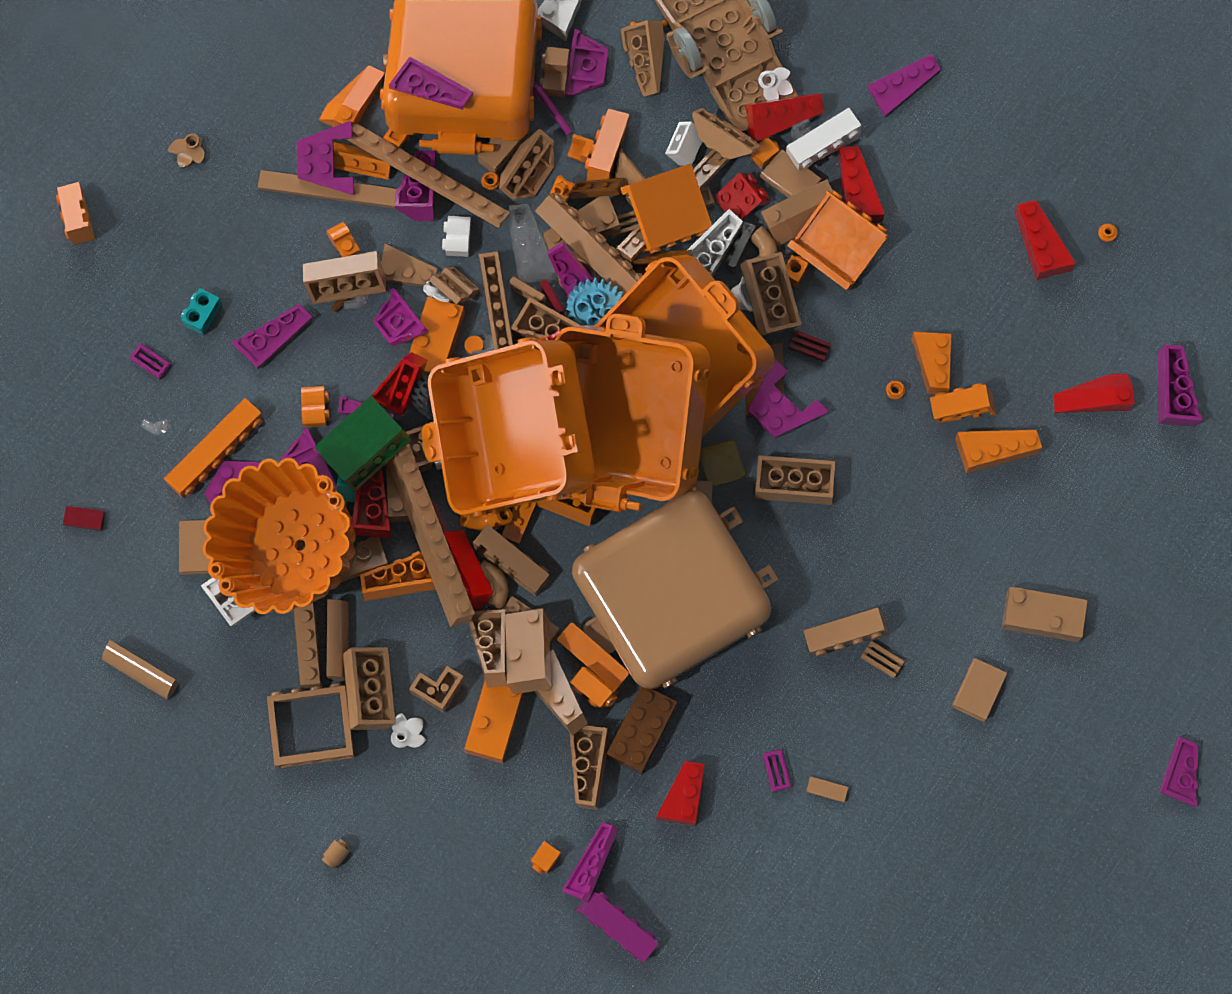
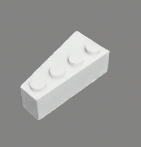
M545 0L538 8V16H542L541 26L566 41L582 0Z

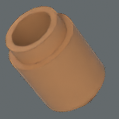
M334 839L324 852L322 861L335 869L336 866H340L350 851L347 849L349 845L342 839H339V841Z

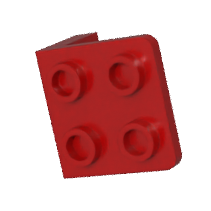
M740 172L715 195V200L725 212L730 209L741 220L749 215L757 206H766L770 202L767 198V192L756 184V178L750 173Z

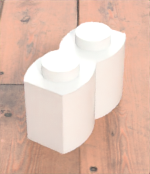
M448 216V221H444V232L447 235L446 239L442 241V250L446 251V256L469 257L471 217Z

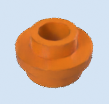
M488 172L482 176L481 183L486 190H495L500 184V179L496 173ZM488 180L494 181L493 184H488L487 182Z
M1103 224L1098 230V236L1104 242H1111L1117 236V229L1112 224ZM1105 230H1109L1111 234H1106Z
M891 381L886 387L887 396L894 400L900 399L905 393V387L899 381ZM897 388L899 392L893 393L892 389Z

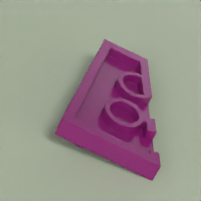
M1182 737L1177 738L1159 793L1192 807H1197L1196 789L1198 781H1196V769L1198 768V744Z

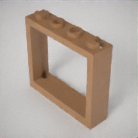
M339 683L332 684L330 688L323 689L322 686L311 687L309 691L294 689L291 690V693L274 692L272 696H267L274 766L277 769L355 758L345 685L342 686ZM340 694L346 748L280 757L275 703Z

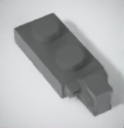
M745 221L740 228L742 236L736 239L733 247L735 251L733 254H729L726 261L728 272L733 274L736 272L755 230V225Z

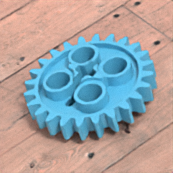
M594 278L593 283L589 279L586 280L585 284L581 281L579 286L575 285L573 291L569 294L568 306L566 308L570 311L568 317H573L572 321L578 322L581 326L597 324L609 311L607 309H611L622 298L623 291L617 292L618 286L612 288L611 282L607 285L604 284V279L600 283H598L596 278Z

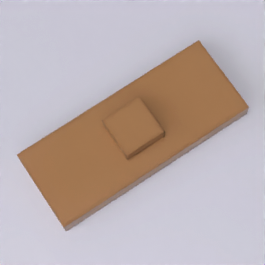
M810 776L806 792L844 803L848 787Z

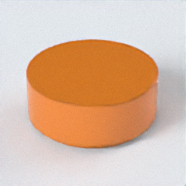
M470 336L466 339L465 350L469 355L474 356L482 353L484 344L480 337Z

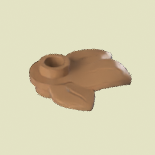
M189 134L184 139H176L168 148L169 153L178 155L177 162L180 168L189 166L193 161L201 164L205 156L204 150L201 148V138L196 134ZM191 142H196L195 145L190 146Z

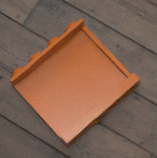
M691 163L621 187L623 195L629 194L647 247L642 252L650 251L651 254L660 251V246L665 245L668 248L676 245V241L679 239L681 242L692 239L691 235L696 234V237L701 236L712 226Z
M834 190L832 193L826 191L827 195L795 239L791 240L787 246L845 290H850L889 235L886 233L887 229L879 223L877 226L873 224L870 216L864 212L862 215L856 211L857 207L849 201L846 204L842 201L843 196Z

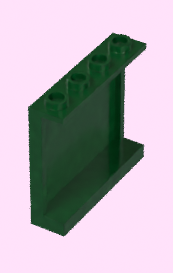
M370 396L320 441L315 448L342 480L355 492L412 439L379 403Z

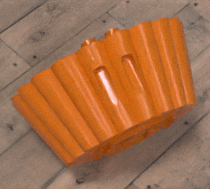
M285 458L279 464L273 459H265L258 465V468L246 466L240 471L238 479L232 478L225 482L222 489L223 495L217 496L211 502L210 511L212 516L204 523V533L208 539L203 544V553L206 558L210 559L208 572L212 578L219 580L218 585L221 593L225 596H234L236 605L241 608L253 606V609L259 614H267L272 611L280 614L288 613L298 607L307 606L325 597L329 590L340 585L341 576L346 575L350 571L349 560L355 555V548L352 543L356 539L351 516L346 508L344 498L336 492L331 479L325 475H319L312 464L307 463L299 466L294 459ZM304 540L305 548L299 551L298 543Z

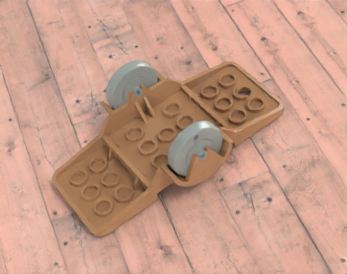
M654 0L673 30L666 35L672 53L683 72L691 79L702 74L710 87V93L729 124L742 132L748 131L745 104L768 101L765 99L763 88L758 81L760 74L764 71H773L776 68L782 67L770 38L783 31L777 28L776 19L768 1ZM769 76L765 77L764 82L769 84L771 78ZM788 77L786 80L791 84L793 92L788 95H779V99L798 96Z

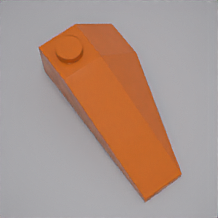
M368 65L327 104L319 121L332 127L348 121H352L353 125L355 123L359 124L385 76V72Z

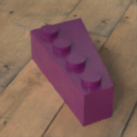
M1164 345L1158 350V424L1195 427L1203 421L1198 411V401L1194 395L1193 381L1190 380L1189 366L1183 346Z
M592 892L588 903L582 901L575 911L580 915L585 914L590 923L599 929L602 928L605 935L614 941H618L619 946L638 961L644 963L659 944L654 940L656 936L648 930L644 932L640 929L639 926L641 924L632 917L628 919L621 907L618 905L612 906L609 903L610 899L602 892L600 894Z

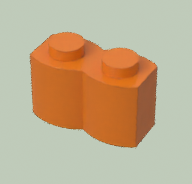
M324 386L301 387L303 427L327 426V421H330L329 409L326 410V403H329V391H325Z

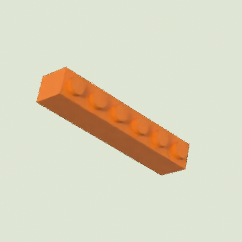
M244 398L164 477L165 482L182 498L192 494L195 486L199 482L205 481L209 475L208 473L213 468H218L222 463V459L226 455L232 454L236 448L235 446L239 442L245 441L253 428L256 429L261 425L263 421L262 413Z

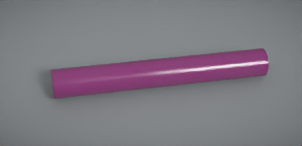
M541 86L537 87L535 92L566 135L571 133V128Z

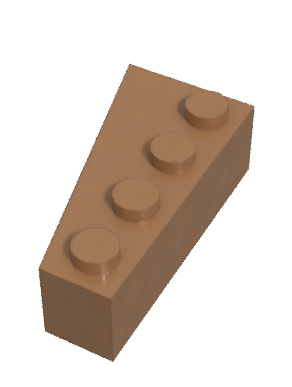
M600 196L578 210L579 216L583 220L588 221L592 225V229L604 238L620 231V223L609 196ZM552 228L543 233L547 250L562 242L570 250H573Z
M488 524L473 542L474 550L477 554L495 565L535 597L550 579L549 571L544 566H538L528 554H523L518 550L517 546L507 541Z

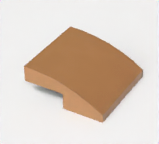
M454 266L445 267L441 273L434 274L429 280L455 304L465 302L480 291L476 285Z

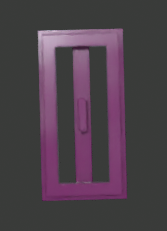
M141 343L129 357L131 361L159 380L167 372L166 370L172 366L171 363ZM140 350H143L144 352H146L147 354L161 362L164 366H159L154 361L140 353ZM136 355L144 361H146L147 363H149L150 365H152L153 367H155L156 369H158L159 373H157L155 370H153L152 368L136 358Z
M782 749L762 754L772 793L790 789L791 783ZM775 755L779 756L785 785H782ZM770 756L778 783L777 787H775L768 761Z

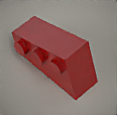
M684 762L656 816V820L695 826L704 764Z

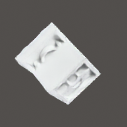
M211 578L201 585L231 628L255 612L253 606L241 608L236 605L234 596L222 594L219 590L218 579Z

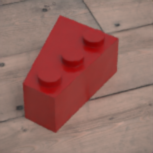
M410 352L397 364L371 396L379 405L399 415H403L411 407L413 401L412 394L415 393L413 388L417 386L418 383L416 382L418 379L421 380L428 360Z

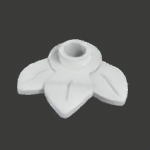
M779 67L773 71H764L760 74L758 81L763 88V95L766 100L779 99V95H788L793 92L791 84L786 80L790 74L789 70ZM767 76L771 78L769 84L764 82V78Z
M427 281L426 285H424L423 291L428 296L443 302L452 301L430 281Z
M402 713L398 714L395 717V724L392 726V744L397 748H404L406 746L420 747L426 741L420 734L423 728V720L420 718H410L407 720ZM401 735L404 739L399 740L397 736Z

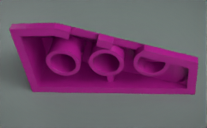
M435 151L416 152L415 158L435 169ZM406 174L402 179L400 188L396 190L395 209L414 221H434L435 191Z

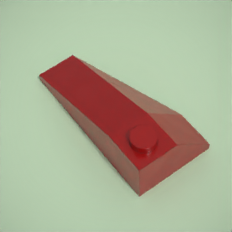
M1108 374L1053 394L1054 413L1130 411L1134 405L1133 386L1128 374Z

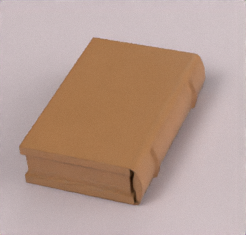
M782 149L760 175V178L766 181L767 184H770L787 198L820 183L819 181L821 180L819 176L808 168L798 170L787 153Z
M206 520L179 521V572H181V575L209 574L208 564L210 559L206 558L203 553V544L208 539L204 533V523Z
M973 658L957 695H955L956 698L952 707L985 722L1007 673Z

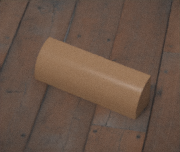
M327 599V678L329 681L345 680L343 653L349 650V603L342 600Z
M111 640L105 647L102 655L104 662L163 698L170 699L179 685L174 678Z

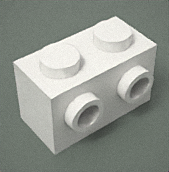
M692 121L678 123L665 153L678 165L692 164L702 144L696 126Z

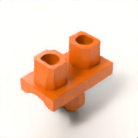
M558 175L550 194L556 192L562 195L567 203L575 184L564 179L562 175Z

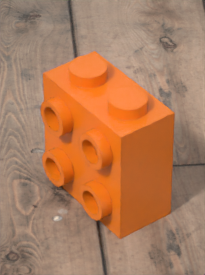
M582 667L570 682L574 685L573 689L580 695H586L589 698L587 701L595 708L611 707L618 699L616 696L618 691L612 689L588 667Z

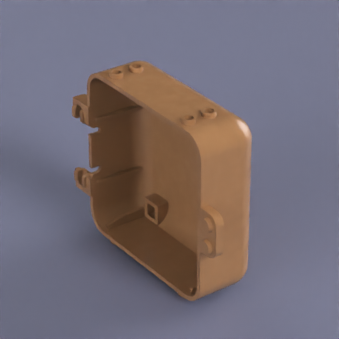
M688 491L678 498L670 499L664 505L599 544L594 545L593 543L583 549L585 552L575 559L572 566L573 579L596 616L586 622L583 628L584 633L608 654L617 651L634 681L643 688L657 689L663 686L666 689L678 681V676L743 637L751 638L761 632V627L768 621L771 614V602L764 589L778 581V577L770 565L755 574L753 573L729 533V530L743 523L736 508L732 507L718 515L708 497L699 491ZM732 514L734 519L728 522L725 517ZM768 574L771 580L765 583L762 577Z

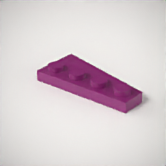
M412 57L407 59L389 84V89L462 110L473 97V92Z
M601 823L562 889L563 892L588 903L618 829L609 824Z

